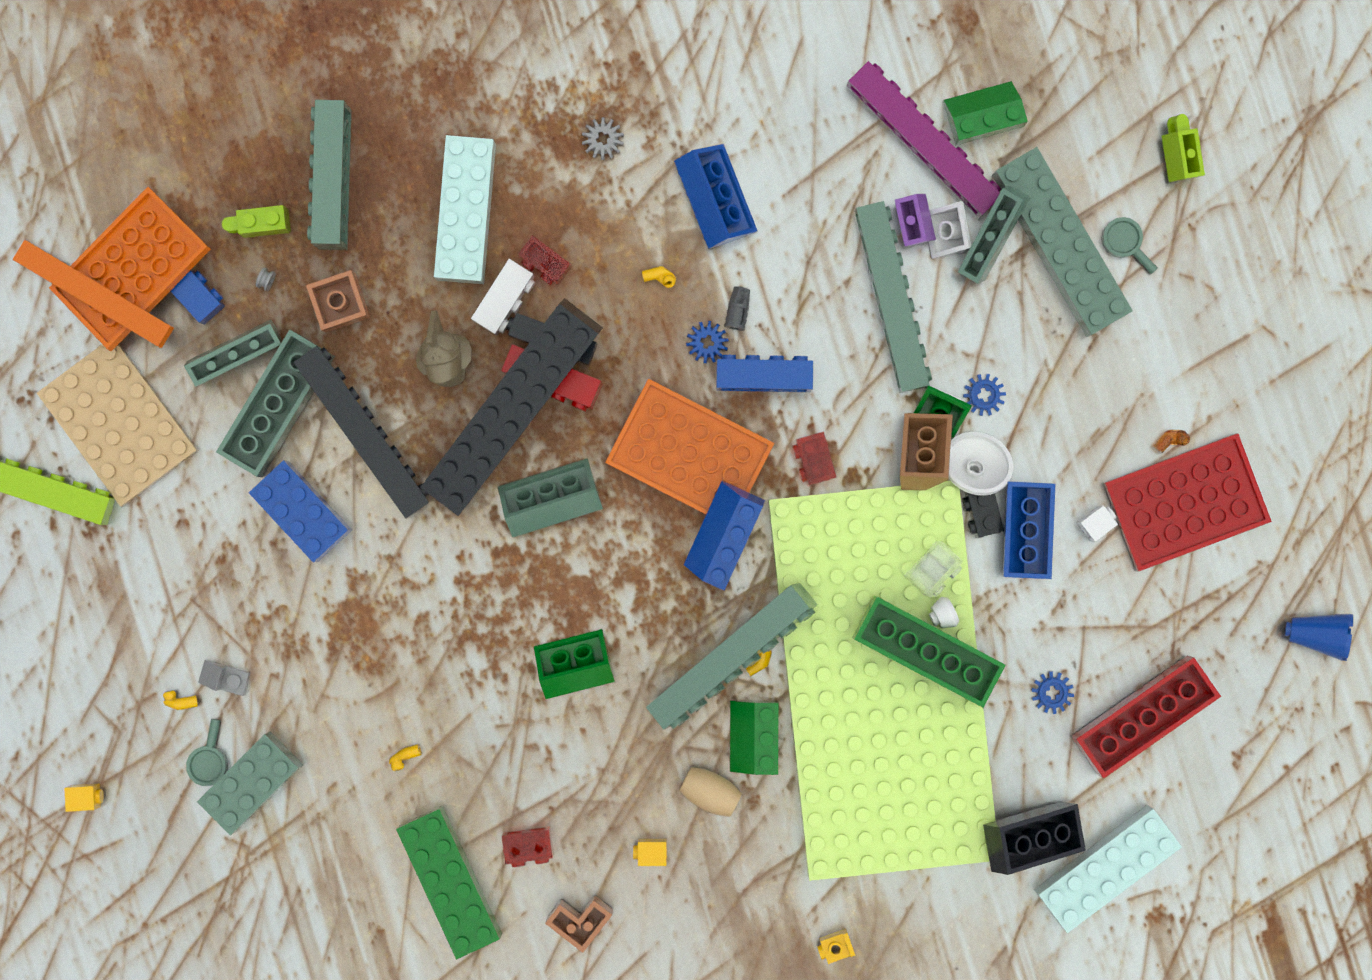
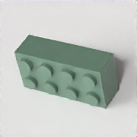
M270 731L264 734L197 803L231 836L303 764Z

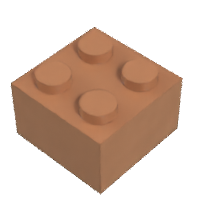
M352 270L306 285L321 331L328 333L371 318L356 273Z

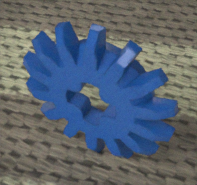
M708 321L707 327H704L703 323L699 322L701 329L697 330L694 326L691 328L695 334L687 335L688 338L692 339V342L686 343V346H693L689 354L691 355L696 352V361L702 356L704 357L703 363L707 364V358L711 357L714 363L716 362L714 356L718 355L721 358L720 350L727 351L728 347L722 345L723 342H729L728 338H722L721 336L726 331L718 332L719 324L711 328V321ZM707 335H709L714 345L705 349L703 348L704 344L700 341L702 338L706 339Z
M978 374L977 382L973 378L970 379L972 387L965 385L964 388L970 392L969 394H963V398H970V401L967 403L974 405L971 412L974 413L978 408L980 409L979 416H983L984 410H987L988 415H992L991 408L998 412L1000 409L996 406L997 403L1004 405L1005 401L1000 400V396H1006V392L999 391L1004 385L1003 383L998 386L995 384L998 380L997 377L990 381V374H986L983 380L981 374ZM982 388L991 393V396H988L987 402H984L983 398H978Z
M1050 671L1049 678L1047 679L1044 674L1040 675L1043 682L1034 681L1039 688H1032V692L1038 693L1032 700L1039 699L1040 702L1036 707L1039 709L1044 705L1045 713H1048L1049 708H1052L1053 714H1057L1056 708L1059 707L1063 712L1065 711L1064 703L1069 706L1071 705L1067 698L1074 697V694L1068 693V690L1074 687L1073 685L1066 686L1065 683L1069 678L1066 677L1061 680L1062 673H1058L1056 678H1054L1053 671ZM1050 686H1054L1055 690H1059V694L1055 695V699H1051V696L1046 695V691L1050 690Z

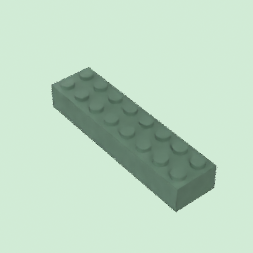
M1038 147L997 169L992 176L1001 190L1004 187L1011 186L1030 197L1018 221L1085 336L1089 337L1133 311Z
M801 583L790 585L646 707L663 730L669 727L674 729L682 725L690 718L688 713L697 712L708 703L705 700L706 698L715 697L725 689L723 685L725 682L728 684L736 680L743 674L741 671L743 667L746 669L754 665L761 659L759 656L761 652L763 654L767 651L769 652L779 644L777 640L779 637H787L796 630L797 626L795 624L798 621L799 623L806 621L815 614L813 609L818 604Z

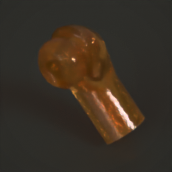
M1167 430L1154 444V448L1163 453L1170 444L1185 446L1190 442V436L1184 430Z

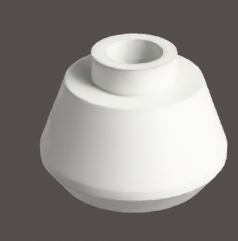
M940 597L931 607L932 612L929 613V617L934 626L939 625L940 628L956 627L959 623L958 615L948 598Z

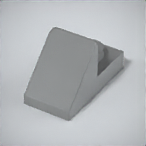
M204 660L198 683L215 691L223 690L244 696L251 672Z

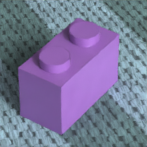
M914 194L895 199L904 245L914 246L936 240L926 194Z

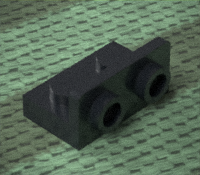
M964 492L965 497L962 498L965 512L969 511L971 520L968 521L971 535L975 534V538H982L1004 532L995 493L991 495H974Z

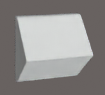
M963 201L930 210L936 240L929 242L932 259L967 253L971 248V241Z

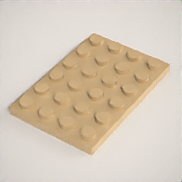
M103 344L37 392V395L120 507L125 506L199 451L120 344L112 351L106 349Z

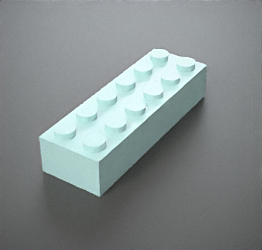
M446 135L434 278L437 281L484 284L496 150L494 139Z
M1146 805L1034 889V891L1061 927L1069 933L1181 849L1182 846L1156 811Z

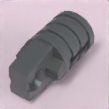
M734 286L728 303L724 327L745 331L749 311V289Z

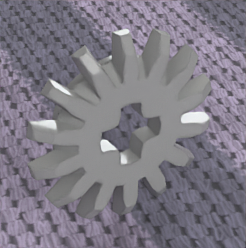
M604 117L601 118V124H598L596 119L592 120L595 126L592 128L587 124L586 128L590 132L582 133V136L588 137V140L582 142V145L589 144L585 151L588 153L593 150V158H596L597 154H601V160H605V154H608L610 159L613 158L611 153L613 150L617 153L620 152L616 147L617 144H624V142L618 140V137H622L624 134L616 132L620 125L612 127L614 122L612 119L608 124H605ZM600 132L604 135L608 134L610 137L607 139L606 145L596 141L599 138L598 134Z

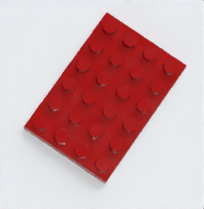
M1238 433L1104 483L1137 572L1272 522Z

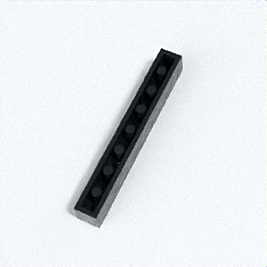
M315 346L293 361V363L405 519L429 503L426 497L430 494L420 488L422 483L417 486L412 479L416 476L408 464L406 466L402 465L399 460L402 455L395 445L390 447L385 439L388 436L381 426L376 428L372 423L371 419L374 416L368 407L362 408L357 402L360 396L353 386L349 389L343 382L346 377L340 368L336 367L334 369L329 362L332 357L325 347L320 349L318 346Z

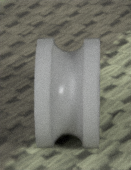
M262 268L256 281V287H264V290L268 292L273 285L276 272H268L267 268Z

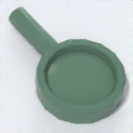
M1120 217L1106 225L1101 239L1103 247L1109 254L1118 258L1133 255L1150 274L1158 269L1139 249L1142 245L1143 233L1137 222L1131 218Z
M211 719L206 746L195 749L189 755L186 762V771L189 778L201 786L214 785L228 770V760L225 754L215 747L220 720Z

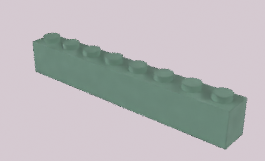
M884 201L857 207L854 212L899 393L924 388L930 385L929 381L932 380L929 366L925 367L923 358L926 357L924 344H919L917 335L921 334L918 321L913 320L912 312H915L912 298L907 296L906 289H909L907 276H902L900 266H903V258L901 252L896 251L895 243H898L895 229L891 230L889 221L892 220L890 207H885Z

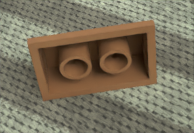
M904 414L900 466L901 490H927L949 480L953 415Z

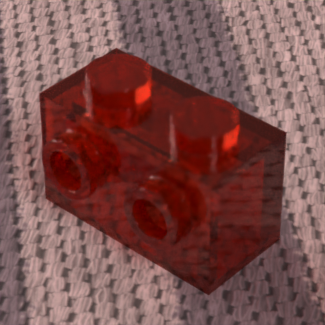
M533 235L518 254L522 259L521 264L530 271L534 268L541 273L540 278L550 286L552 283L558 286L572 268L568 261Z
M824 432L795 440L796 445H793L792 448L795 458H800L802 468H799L802 482L807 481L809 486L837 478Z
M550 826L504 832L502 834L505 864H511L512 867L525 866L528 861H535V864L548 863L549 859L554 856Z

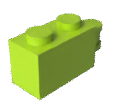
M1185 114L1170 117L1167 121L1169 134L1162 135L1169 182L1205 176L1198 128L1190 129L1189 119Z
M284 205L236 210V216L223 219L222 227L227 232L232 234L238 233L244 238L291 233L289 209Z

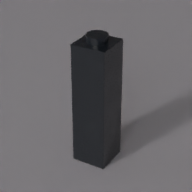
M516 313L515 318L510 317L506 330L509 331L508 335L511 338L529 344L544 323ZM593 341L577 362L590 366L598 345L597 342Z

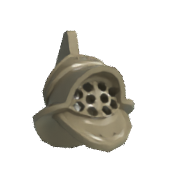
M434 310L430 314L427 337L424 339L416 355L417 368L422 374L427 375L429 381L442 387H454L462 384L465 379L466 368L472 357V349L469 341L464 336L443 331L438 311Z

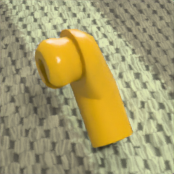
M663 266L642 271L644 282L657 280L666 288H671L675 285V275Z
M771 650L764 654L761 652L759 654L761 659L751 667L746 668L750 677L769 665L772 654Z
M168 691L163 694V703L167 707L176 710L198 707L196 695L176 698L175 691Z
M416 744L403 748L391 756L389 759L391 769L393 771L402 770L404 768L402 761L421 756L420 746Z

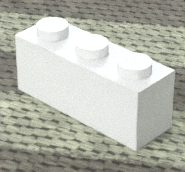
M508 259L471 319L496 336L499 332L503 334L507 328L509 316L512 312L516 314L521 307L523 301L520 299L525 292L529 293L535 284L533 280L534 274Z

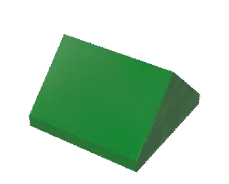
M928 385L924 388L913 413L953 415L952 440L972 405Z

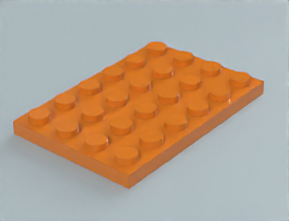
M147 187L70 267L149 313L211 249L151 188ZM52 284L49 287L109 351H112L131 332L128 328L56 285Z
M648 379L605 463L707 514L721 481L750 492L775 443Z

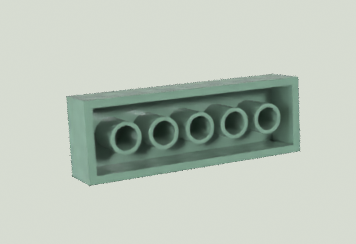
M315 100V107H311V120L314 121V130L310 132V143L314 145V153L310 154L309 158L310 169H313V178L309 179V192H312V202L308 203V215L312 216L311 226H308L307 237L308 240H311V244L319 250H348L352 110L344 100Z
M289 329L216 453L256 477L264 476L314 392L293 361L318 345ZM329 353L330 356L332 357V359L329 361L330 364H331V362L333 361V359H334L335 356H334L333 354Z

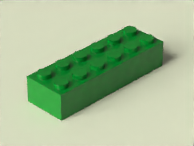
M877 596L873 597L852 637L854 640L984 708L1006 666L1002 662Z
M443 805L399 825L396 831L456 960L500 940L502 932Z

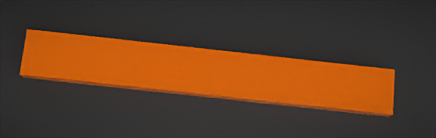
M26 240L23 241L12 259L161 349L174 329L172 326Z

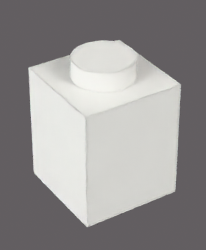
M1104 505L1098 506L1077 522L1091 542H1096L1118 525L1114 520L1117 518L1115 513L1109 507L1105 508Z

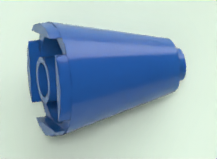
M1353 614L1294 617L1291 619V622H1286L1285 636H1289L1290 642L1335 659L1347 661L1352 640L1351 628L1349 627H1353Z

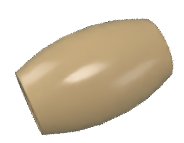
M696 767L689 769L679 789L695 806L709 813L726 817L732 815L742 795L738 788L726 778L715 772Z

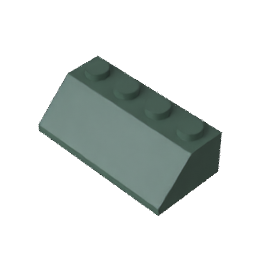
M588 458L498 486L504 518L512 538L603 509Z

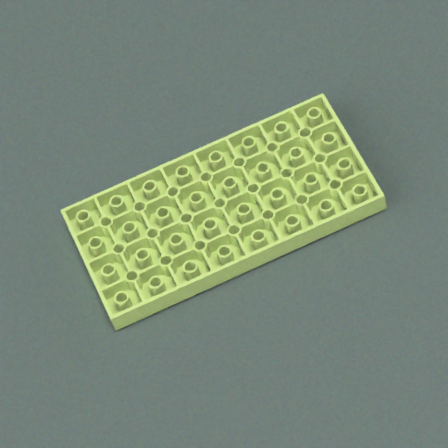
M945 481L927 490H901V486L768 500L778 595L790 585L801 583L818 604L813 609L815 614L801 623L798 621L795 624L797 629L787 637H783L809 881L990 862L983 824L996 821L984 709L852 638L874 596L932 626L934 624L929 617V613L932 612L931 607L940 597H946L952 603L958 615L959 623L956 627L940 628L939 625L934 627L977 649L960 489L951 481Z

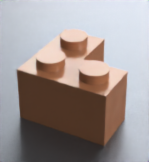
M594 895L584 910L578 913L561 899L547 917L545 924L583 953L610 919L613 909Z

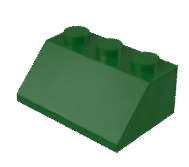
M1012 81L943 100L955 146L1019 129L1028 122L1022 99Z
M602 629L534 646L539 682L545 699L615 682Z
M730 700V772L752 775H778V701Z

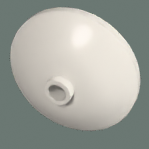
M965 432L951 440L949 480L959 489L974 495H991L1002 490L1007 485V481H1010L1013 474V460L1008 449L998 439L982 432Z

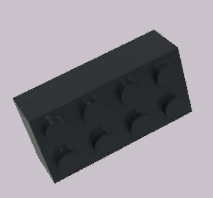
M1060 801L983 824L991 872L1010 875L1086 851L1078 804Z

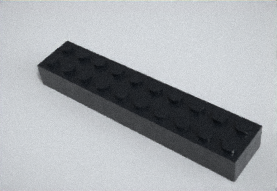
M564 298L420 488L459 516L603 327Z

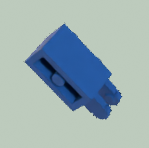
M190 270L171 292L199 323L205 325L225 307L221 302L223 297L215 288L211 290L205 284L208 280L200 271L194 272Z

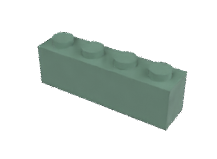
M1011 186L1002 188L958 270L960 274L977 284L986 280L1028 203L1029 196Z
M269 320L186 361L184 367L196 387L279 346L282 343V338L272 320Z

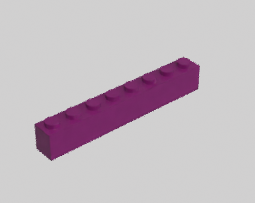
M868 61L848 80L847 87L980 218L995 203L1001 188L993 180L988 181L983 176L984 171L976 163L972 165L966 159L968 156L960 147L955 148L949 142L951 139L943 130L938 131L933 126L934 121L926 113L922 115L916 109L917 104L910 97L905 98L899 92L901 89L893 80L888 81L883 76L884 71L876 63L872 65Z

